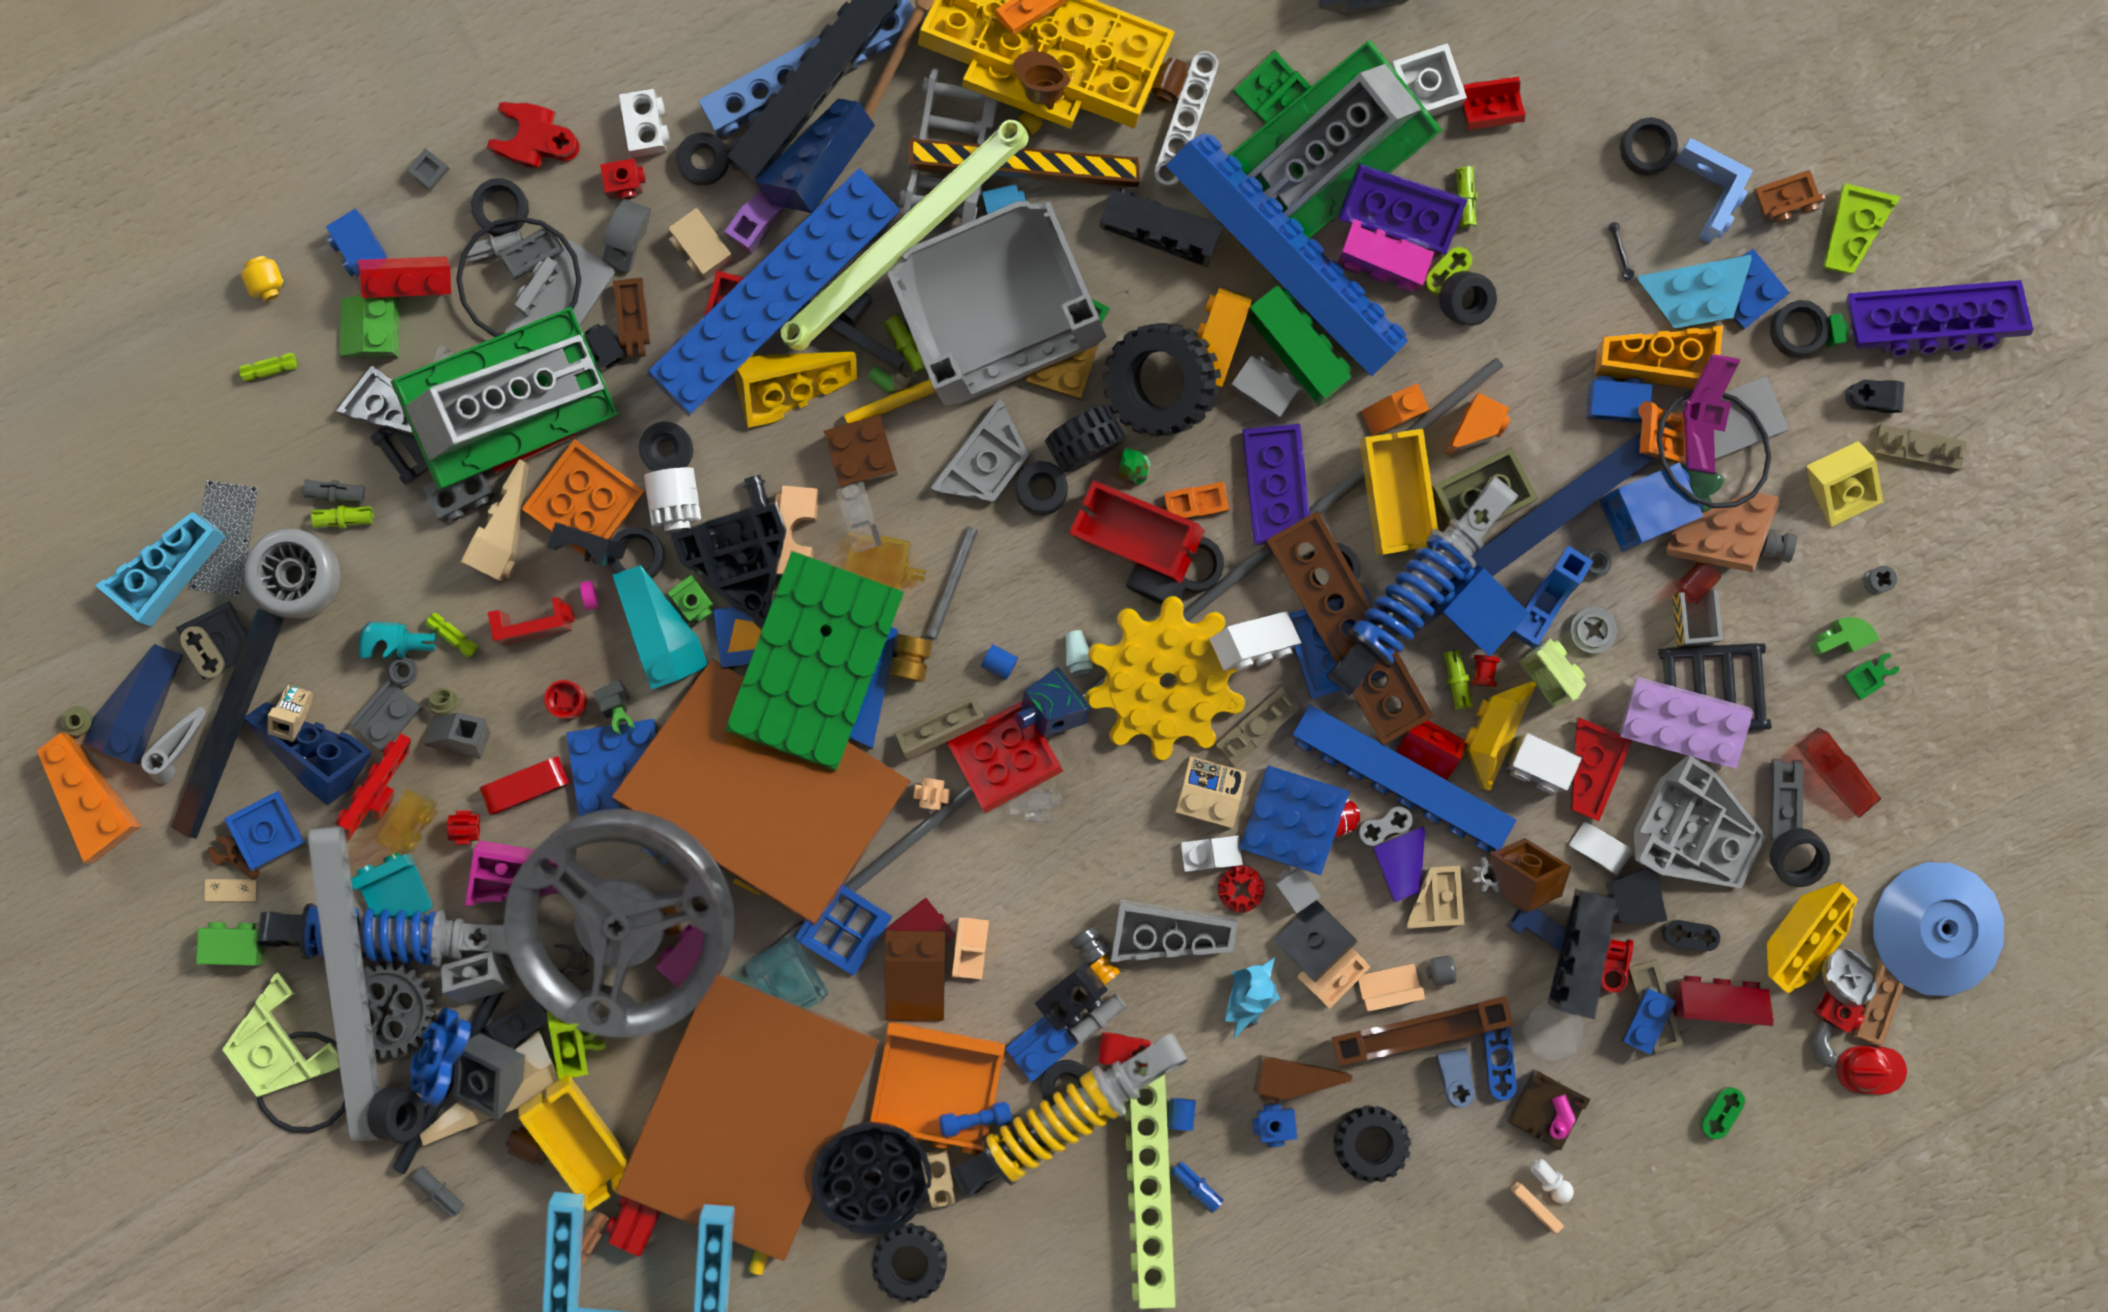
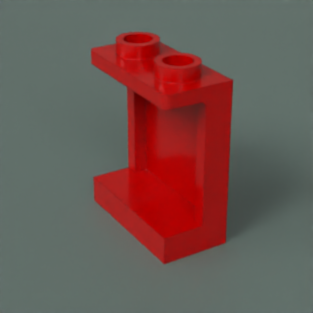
M559 597L552 598L553 616L514 625L510 623L509 614L501 610L487 612L493 641L504 646L571 631V623L575 622L572 606Z

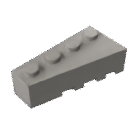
M1120 899L1111 962L1233 952L1238 925L1237 918Z

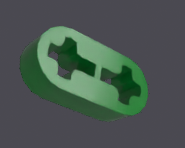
M1724 1087L1716 1094L1700 1121V1129L1705 1136L1712 1139H1721L1728 1134L1745 1105V1097L1740 1090L1733 1087ZM1734 1093V1100L1737 1104L1735 1107L1729 1105L1725 1112L1722 1111L1727 1103L1723 1099L1724 1096H1731ZM1721 1114L1722 1117L1718 1122L1721 1130H1714L1710 1133L1711 1126L1708 1125V1122L1710 1120L1716 1121Z

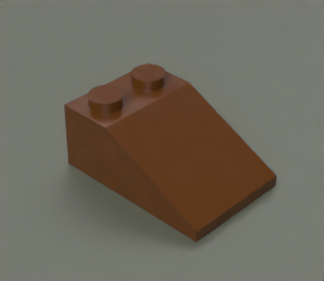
M886 930L885 1019L944 1020L946 931Z
M1260 1055L1253 1090L1260 1094L1259 1098L1261 1100L1279 1103L1280 1098L1287 1100L1351 1082L1353 1075L1345 1071Z

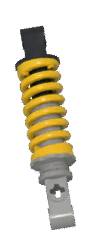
M1168 1034L1122 1064L1116 1061L1108 1071L1104 1072L1099 1066H1094L1093 1070L1080 1077L1083 1087L1077 1089L1074 1084L1067 1085L1066 1090L1069 1095L1064 1097L1060 1092L1054 1093L1053 1099L1056 1104L1052 1106L1046 1100L1040 1102L1041 1113L1038 1114L1034 1109L1027 1110L1026 1115L1031 1123L1027 1126L1022 1118L1016 1117L1013 1120L1017 1130L1016 1134H1013L1007 1125H1003L1000 1127L1002 1139L994 1134L984 1135L982 1143L985 1150L951 1170V1175L963 1197L966 1199L974 1196L1000 1177L1009 1185L1015 1184L1018 1179L1026 1175L1027 1167L1036 1169L1040 1166L1041 1159L1048 1161L1053 1158L1054 1151L1061 1153L1066 1150L1067 1142L1076 1144L1080 1140V1134L1088 1136L1093 1133L1094 1126L1101 1128L1106 1125L1107 1116L1112 1119L1124 1116L1126 1114L1124 1103L1131 1099H1137L1140 1097L1139 1090L1166 1073L1185 1064L1188 1061L1175 1036ZM1141 1063L1149 1065L1145 1069L1147 1075L1139 1074V1071L1142 1069Z

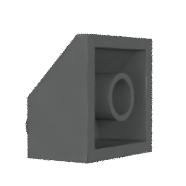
M481 1033L468 1039L462 1054L455 1061L453 1098L499 1120L504 1115L523 1082L525 1055Z

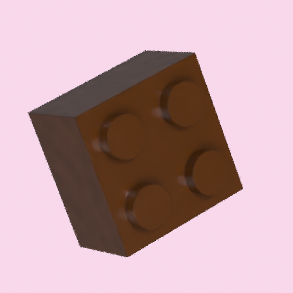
M880 414L824 430L842 491L898 475Z

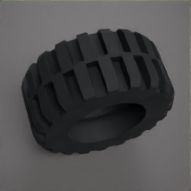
M1177 323L1144 325L1138 327L1137 330L1129 331L1123 335L1124 340L1117 341L1112 347L1115 352L1114 355L1107 356L1105 364L1110 366L1109 371L1103 372V381H1108V389L1104 390L1105 398L1111 397L1113 404L1109 407L1113 414L1120 413L1122 415L1119 421L1125 426L1132 425L1134 432L1139 434L1148 433L1152 437L1184 432L1193 428V425L1201 423L1206 418L1205 413L1212 411L1216 404L1212 399L1214 396L1219 395L1220 386L1216 385V379L1221 378L1220 369L1215 370L1213 364L1218 359L1215 352H1208L1207 348L1210 344L1205 338L1198 339V332L1191 328L1184 329L1183 325ZM1155 352H1166L1178 362L1183 372L1184 386L1182 394L1178 401L1169 407H1159L1152 403L1146 397L1141 387V368L1147 357Z

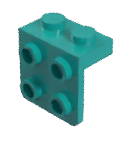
M399 851L383 858L384 864L375 868L372 864L355 871L357 876L351 878L353 889L362 891L368 907L374 909L375 917L380 918L381 911L388 909L391 912V918H396L398 910H404L407 913V919H411L414 911L418 910L423 914L433 908V902L411 854L400 855Z

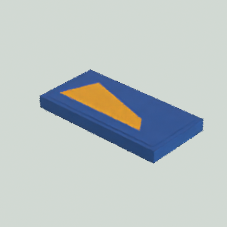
M735 607L713 610L721 668L749 665L762 629L753 623L754 620L742 610L738 611Z

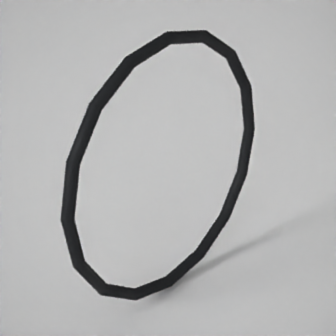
M522 216L495 220L473 235L460 256L456 281L461 304L473 322L494 337L503 335V333L494 331L478 320L466 302L462 275L466 256L477 239L498 225L519 221L542 226L558 237L572 257L576 276L573 299L569 307H572L573 310L577 304L582 281L577 255L565 236L542 220Z
M1691 390L1674 399L1660 418L1656 438L1660 463L1672 484L1690 500L1714 509L1738 507L1754 498L1768 479L1772 456L1767 432L1752 409L1736 396L1724 392L1722 397L1734 401L1747 412L1762 435L1766 454L1763 475L1750 494L1735 502L1713 503L1694 496L1676 480L1666 463L1662 443L1667 417L1678 403L1691 396L1693 392Z

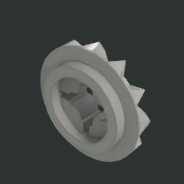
M1588 607L1581 610L1575 615L1570 625L1571 639L1577 648L1587 653L1606 651L1613 645L1617 637L1616 621L1603 608ZM1601 621L1602 623L1597 631L1603 639L1594 635L1586 640L1585 638L1589 631L1586 624L1592 626Z

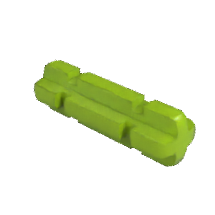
M293 353L281 355V358L276 356L254 362V365L250 363L241 365L239 373L241 379L248 382L255 380L257 376L263 378L282 373L284 369L286 371L294 370L298 367V362Z
M432 613L428 617L425 624L430 629L438 631L437 634L453 647L459 648V651L466 657L470 658L478 649L476 643L471 639H466L467 636L449 622H444L445 619L438 613Z

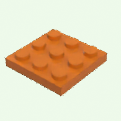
M574 439L522 507V510L551 531L555 522L606 539H611L646 492ZM571 545L573 548H575L585 556L584 548L576 545Z

